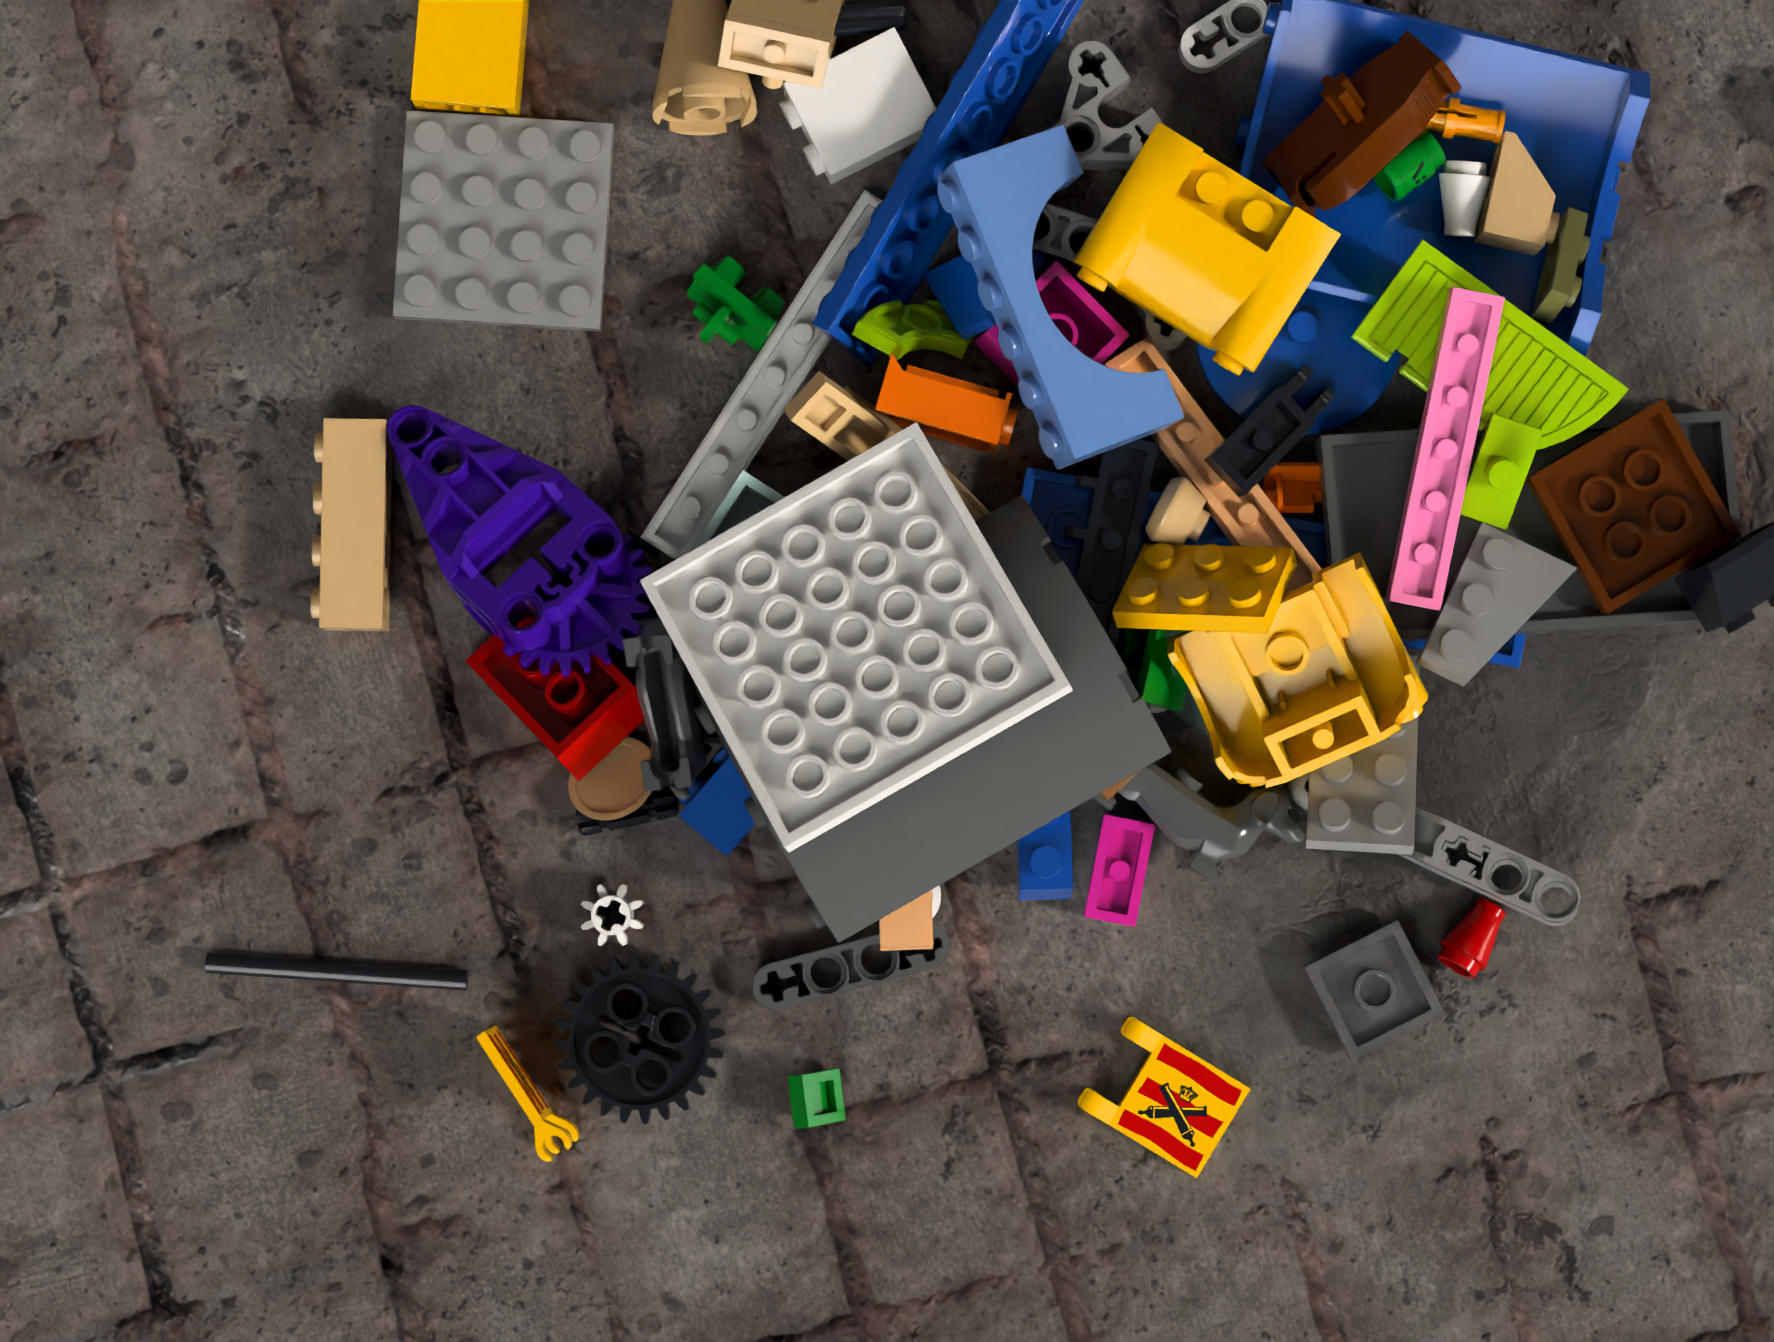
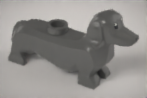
M653 606V615L639 620L638 624L641 626V629L637 632L636 636L622 639L627 667L637 666L635 686L651 739L650 760L640 762L644 791L661 790L668 785L677 798L687 800L690 797L687 787L694 786V779L706 765V750L701 724L694 710V707L699 705L698 696L693 685L695 682Z
M1153 762L1143 768L1117 792L1128 800L1137 801L1162 832L1175 844L1186 849L1195 850L1188 860L1190 862L1189 866L1211 882L1218 874L1216 863L1223 859L1238 857L1246 853L1263 831L1271 832L1290 844L1301 842L1306 837L1290 816L1291 802L1284 791L1275 786L1266 788V785L1255 787L1236 804L1221 806L1200 794L1198 791L1203 786V783L1178 766L1172 774L1156 762ZM1098 794L1092 797V799L1111 811L1116 804L1117 797L1114 795L1106 802Z

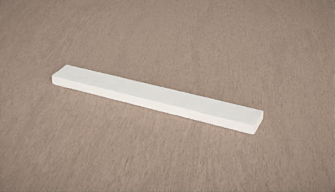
M864 190L641 535V539L674 560L687 554L742 470L745 472L748 470L785 411L783 409L795 397L831 341L812 322L818 314L821 300L832 290L844 269L848 254L853 248L857 247L871 222L873 211L878 204L883 202L882 200Z

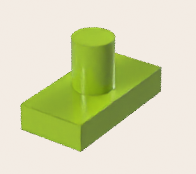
M1491 412L1469 470L1461 515L1507 530L1542 437V429Z

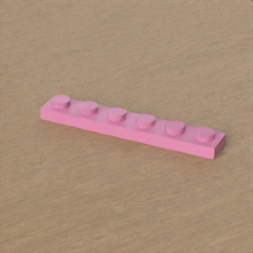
M1449 287L1385 600L1438 611L1441 610L1505 297L1456 287Z

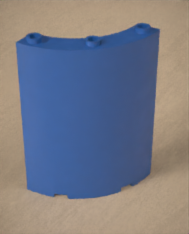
M1280 0L1279 4L1270 2L1262 33L1271 36L1250 118L1240 117L1233 147L1242 149L1237 169L1238 174L1294 208L1286 193L1279 187L1261 161L1324 102L1319 93L1325 88L1321 80L1329 74L1332 78H1335L1342 72L1349 79L1362 65L1400 41L1398 38L1408 30L1445 62L1462 88L1454 95L1449 94L1445 101H1448L1449 97L1460 98V104L1499 111L1500 109L1506 110L1502 134L1505 131L1517 134L1556 195L1552 211L1560 213L1559 220L1568 207L1588 214L1584 235L1590 237V244L1582 264L1577 267L1575 275L1582 279L1579 294L1571 308L1564 306L1551 324L1532 317L1547 243L1545 242V246L1535 256L1475 243V237L1444 235L1445 224L1439 174L1444 173L1445 165L1436 170L1434 177L1408 193L1405 198L1397 203L1389 200L1372 178L1362 189L1344 203L1324 211L1317 207L1315 211L1317 219L1341 235L1307 289L1374 305L1423 239L1497 294L1505 297L1507 301L1583 356H1586L1602 313L1606 265L1600 264L1599 261L1603 241L1609 242L1612 236L1621 194L1615 193L1621 167L1618 164L1619 161L1630 163L1637 136L1650 101V73L1349 0ZM1427 130L1441 146L1446 161L1486 163V176L1489 175L1496 143L1459 135H1453L1452 140L1441 138V132Z

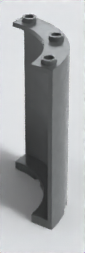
M1023 495L978 519L975 523L1073 691L791 852L784 848L698 687L693 683L702 702L694 707L699 720L709 735L717 731L732 762L751 794V797L744 800L749 814L759 829L765 825L769 826L810 896L809 899L803 901V904L818 929L828 925L838 943L1172 752L1143 697L1139 696L1127 675L1124 663L1068 567L1064 561L1059 559L1049 543L1051 542L1049 536Z

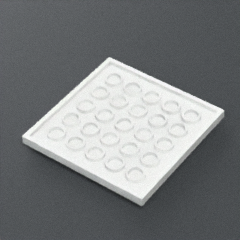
M917 422L640 580L780 841L788 852L793 851L1073 691Z

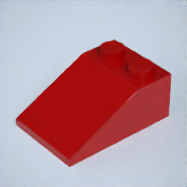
M537 617L525 618L520 621L517 627H527ZM495 635L491 636L465 660L578 781L586 776L644 721L636 687L613 663L606 665L597 656L592 657L590 673L586 674L579 661H575L569 677H563L559 662H555L548 675H543L539 670L540 658L536 659L527 669L522 667L519 662L522 653L518 652L508 657L503 651L505 643Z

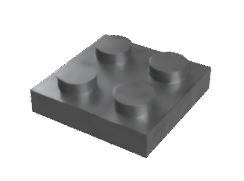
M1393 920L1302 966L1351 1061L1445 1014L1398 920Z

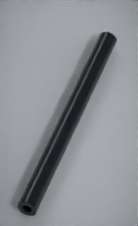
M207 952L205 959V972L212 974L466 991L468 986V970L212 952Z

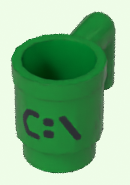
M1424 129L1373 179L1382 193L1389 200L1397 203L1405 198L1408 193L1434 177L1436 170L1445 165L1446 157L1434 136Z

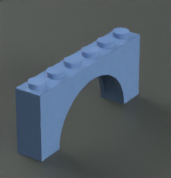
M1064 125L955 161L936 178L938 181L937 192L940 203L947 213H951L959 232L958 245L961 254L966 261L971 262L979 280L978 294L983 306L992 312L998 326V342L1001 351L1008 360H1012L1019 377L1018 389L1024 405L1028 409H1032L1040 428L1038 436L1041 448L1045 455L1053 460L1057 470L1162 431L1184 418L1165 369L1145 373H1130L1115 370L1095 362L1075 348L1062 335L1053 323L1041 300L1034 277L1032 246L1036 224L1049 198L1054 193L1068 187L1083 174Z

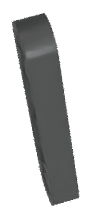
M933 923V938L940 937L942 941V946L934 949V959L925 960L922 953L907 955L906 957L911 966L900 969L898 950H889L892 961L890 967L881 974L868 972L861 963L863 950L871 944H880L879 934L770 962L762 966L754 975L752 993L760 1005L771 1010L807 1003L933 969L941 965L948 957L950 940L945 930L938 924ZM822 957L834 959L841 968L840 980L831 987L824 988L818 986L811 977L812 964ZM803 963V980L810 991L809 994L800 996L798 994L799 985L784 989V999L774 1001L771 993H762L761 985L768 981L767 973L777 971V975L781 979L796 976L791 965Z

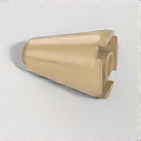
M673 0L652 104L653 120L658 125L661 119L669 121V131L685 135H716L727 132L726 123L740 119L741 127L751 123L757 115L756 98L748 73L718 66L724 23L728 13L726 0Z

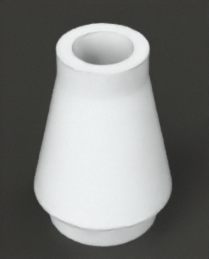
M1446 161L1444 173L1439 174L1445 224L1444 235L1475 237L1476 225L1491 177L1486 176V163Z

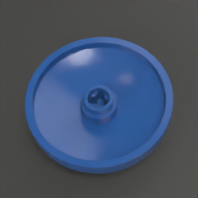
M1307 288L1254 373L1243 369L1240 376L1229 372L1212 360L1216 354L1215 351L1205 348L1195 341L1199 366L1210 389L1218 400L1241 420L1274 388L1281 385L1305 363L1314 373L1310 376V380L1297 390L1291 398L1303 409L1318 391L1324 390L1326 387L1336 397L1313 420L1316 424L1304 436L1317 435L1340 428L1364 413L1387 388L1395 373L1401 353L1395 350L1385 363L1351 338V335L1370 311L1373 304Z

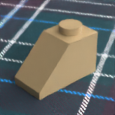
M1505 131L1501 136L1499 144H1495L1488 175L1491 179L1480 212L1474 242L1535 256L1545 246V242L1552 244L1555 238L1560 213L1552 211L1556 195L1517 134Z

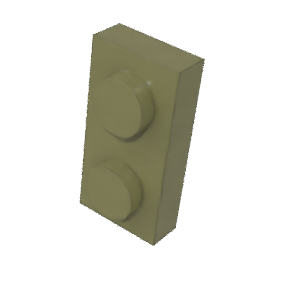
M1568 207L1559 220L1552 244L1547 243L1532 312L1533 318L1551 324L1564 306L1568 308L1573 306L1582 283V279L1575 276L1577 267L1582 264L1590 244V237L1584 235L1588 218L1587 213Z

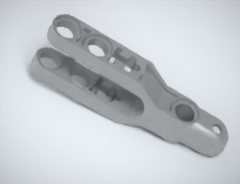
M1309 773L1290 780L1286 790L1289 798L1306 811L1308 810ZM1415 807L1413 855H1397L1542 924L1552 927L1564 926L1576 916L1581 897L1579 888L1573 879L1451 821ZM1460 844L1466 845L1468 856L1481 864L1483 854L1487 853L1488 857L1483 866L1481 880L1474 878L1477 875V871H1475L1476 865L1460 860L1456 867L1450 866L1449 855L1445 851L1448 848L1457 850ZM1509 865L1518 869L1522 875L1519 885L1511 890H1503L1495 886L1491 879L1492 874L1497 868ZM1550 888H1560L1569 895L1571 905L1561 913H1552L1542 906L1540 902L1541 895Z

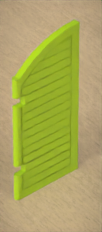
M1422 239L1353 332L1351 338L1385 363L1394 351L1398 350L1408 358L1400 367L1399 373L1427 392L1449 287L1496 296L1500 295ZM1505 299L1478 430L1482 431L1486 427L1489 416L1493 412L1542 429L1543 434L1537 450L1547 448L1579 434L1600 420L1620 401L1629 388Z

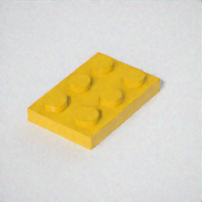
M1144 544L1112 611L1116 627L1268 633L1297 566L1294 549L1291 547H1269L1263 545L1252 547L1219 546L1216 544Z

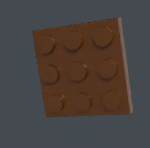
M1664 398L1651 403L1528 475L1525 479L1571 562L1577 567L1576 570L1601 614L1612 612L1741 536Z

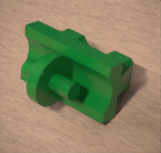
M729 255L724 256L710 268L703 263L694 273V281L687 290L686 295L698 304L692 314L706 325L698 339L708 345L719 335L733 346L740 338L756 352H759L769 339L777 323L775 320L784 304V300L770 288L763 286L751 300L739 292L736 288L743 282L746 272Z

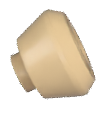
M1186 477L1171 478L1161 494L1145 527V531L1151 541L1183 545L1187 537L1197 541L1211 513L1203 510L1206 499Z

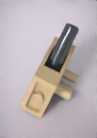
M732 0L725 18L718 66L763 76V85L769 89L780 88L783 80L822 88L837 36L883 33L895 27L897 32H900L908 24L906 6L900 1L845 4V0Z

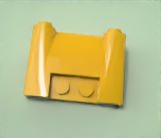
M1158 121L1074 258L1073 262L1081 267L1076 276L1101 292H1104L1106 287L1110 286L1115 292L1205 348L1215 351L1216 354L1212 360L1237 376H1240L1243 369L1254 373L1341 234L1296 206L1293 208L1204 153L1203 148Z
M1361 552L1312 573V582L1284 594L1268 633L1186 630L1167 639V655L1183 677L1199 708L1210 736L1214 760L1218 768L1229 780L1235 778L1237 783H1249L1251 787L1266 785V788L1286 783L1380 742L1399 731L1402 723L1409 722L1418 717L1423 711L1422 706L1428 700V693L1398 634Z

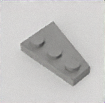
M1482 522L1476 529L1416 664L1464 687L1565 582L1577 567Z

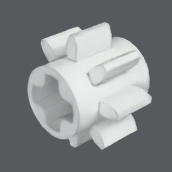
M600 884L597 886L600 899L596 903L592 901H582L581 903L585 909L591 911V920L585 922L581 928L582 930H588L595 927L600 932L598 937L599 946H603L607 942L609 935H616L619 943L624 946L628 944L625 930L629 926L634 929H642L644 927L641 921L633 919L634 910L640 908L644 902L643 900H636L630 903L625 898L627 893L626 884H622L618 888L616 895H609L607 888ZM615 900L621 903L619 912L626 916V920L624 923L614 924L609 929L604 926L606 917L599 914L601 906H611Z

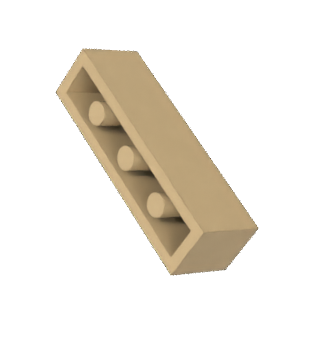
M323 418V431H316L314 456L316 463H322V483L314 484L313 510L314 514H321V535L313 536L312 563L313 566H320V587H313L311 591L312 618H319V628L325 630L389 631L393 447L387 433V419Z

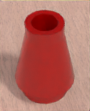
M1479 898L1468 914L1440 942L1442 951L1438 956V960L1457 974L1474 979L1478 971L1486 970L1506 912L1495 903Z

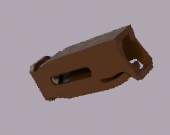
M1408 30L1398 38L1400 40L1398 43L1362 65L1349 79L1342 72L1335 78H1332L1329 74L1321 80L1325 88L1319 93L1324 102L1261 161L1279 187L1286 193L1294 207L1300 208L1317 219L1315 216L1317 207L1324 211L1332 209L1350 199L1425 129L1449 94L1454 95L1462 88L1445 62Z

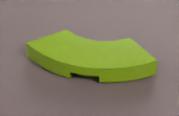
M900 300L878 305L859 319L852 333L855 337L889 356L893 353L896 360L900 359L907 352L920 349L943 351L962 359L978 335L976 334L964 339L957 332L940 302L926 300L924 305H902Z

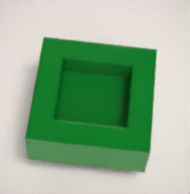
M839 1068L822 1069L787 1076L794 1128H810L846 1120Z

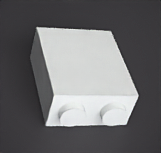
M895 27L830 59L822 88L788 81L784 82L783 89L786 99L779 102L792 130L801 126L810 143L803 147V151L816 176L824 172L831 185L917 142L923 134L926 120L937 110Z

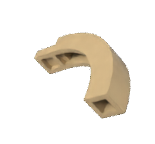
M820 371L783 409L793 423L847 461L903 430L884 413L876 411L874 405L846 385L842 388ZM943 466L974 521L989 514L990 512Z

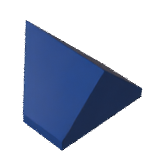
M1032 251L1034 275L1047 260L1040 251ZM962 255L925 273L924 279L957 332L964 339L995 326L996 322L992 312L988 311L980 300L978 294L979 280L971 262L966 261Z

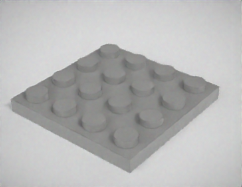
M407 110L393 317L405 320L601 332L614 124Z

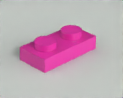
M1106 814L1102 815L1083 917L1132 927L1136 926L1155 824Z

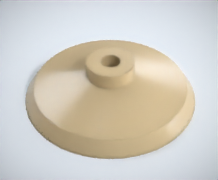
M626 737L580 781L570 773L568 791L573 805L583 815L596 820H614L634 812L647 800L652 792L644 791L640 764L643 760H650L651 750L641 741Z

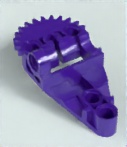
M408 405L396 410L389 418L387 424L390 442L441 571L450 589L459 597L463 607L483 629L492 636H498L505 643L503 651L508 657L521 652L519 662L526 669L536 659L540 658L539 670L541 674L548 675L555 662H559L563 677H569L575 661H579L586 674L591 672L593 656H597L606 665L611 664L612 661L608 648L613 646L624 652L622 641L624 633L636 635L641 629V626L634 618L651 617L652 614L650 606L639 602L649 599L640 580L652 574L650 566L637 567L646 559L641 548L628 552L634 543L632 537L628 533L622 536L613 519L558 469L425 407ZM423 434L418 440L408 442L413 436ZM451 465H458L453 471L442 473L445 468ZM553 511L569 522L539 549L543 559L552 568L563 585L558 584L555 586L549 572L532 557L498 588L483 576ZM612 547V550L604 556H593L601 548ZM537 617L529 626L517 627L523 619Z

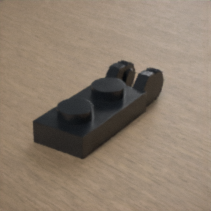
M1305 363L1281 385L1274 388L1204 459L1239 498L1246 495L1316 424L1313 420L1336 397L1326 387L1324 390L1318 391L1303 409L1291 398L1297 390L1310 380V376L1314 373Z

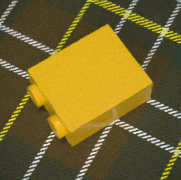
M419 0L411 87V101L416 109L520 117L529 0Z

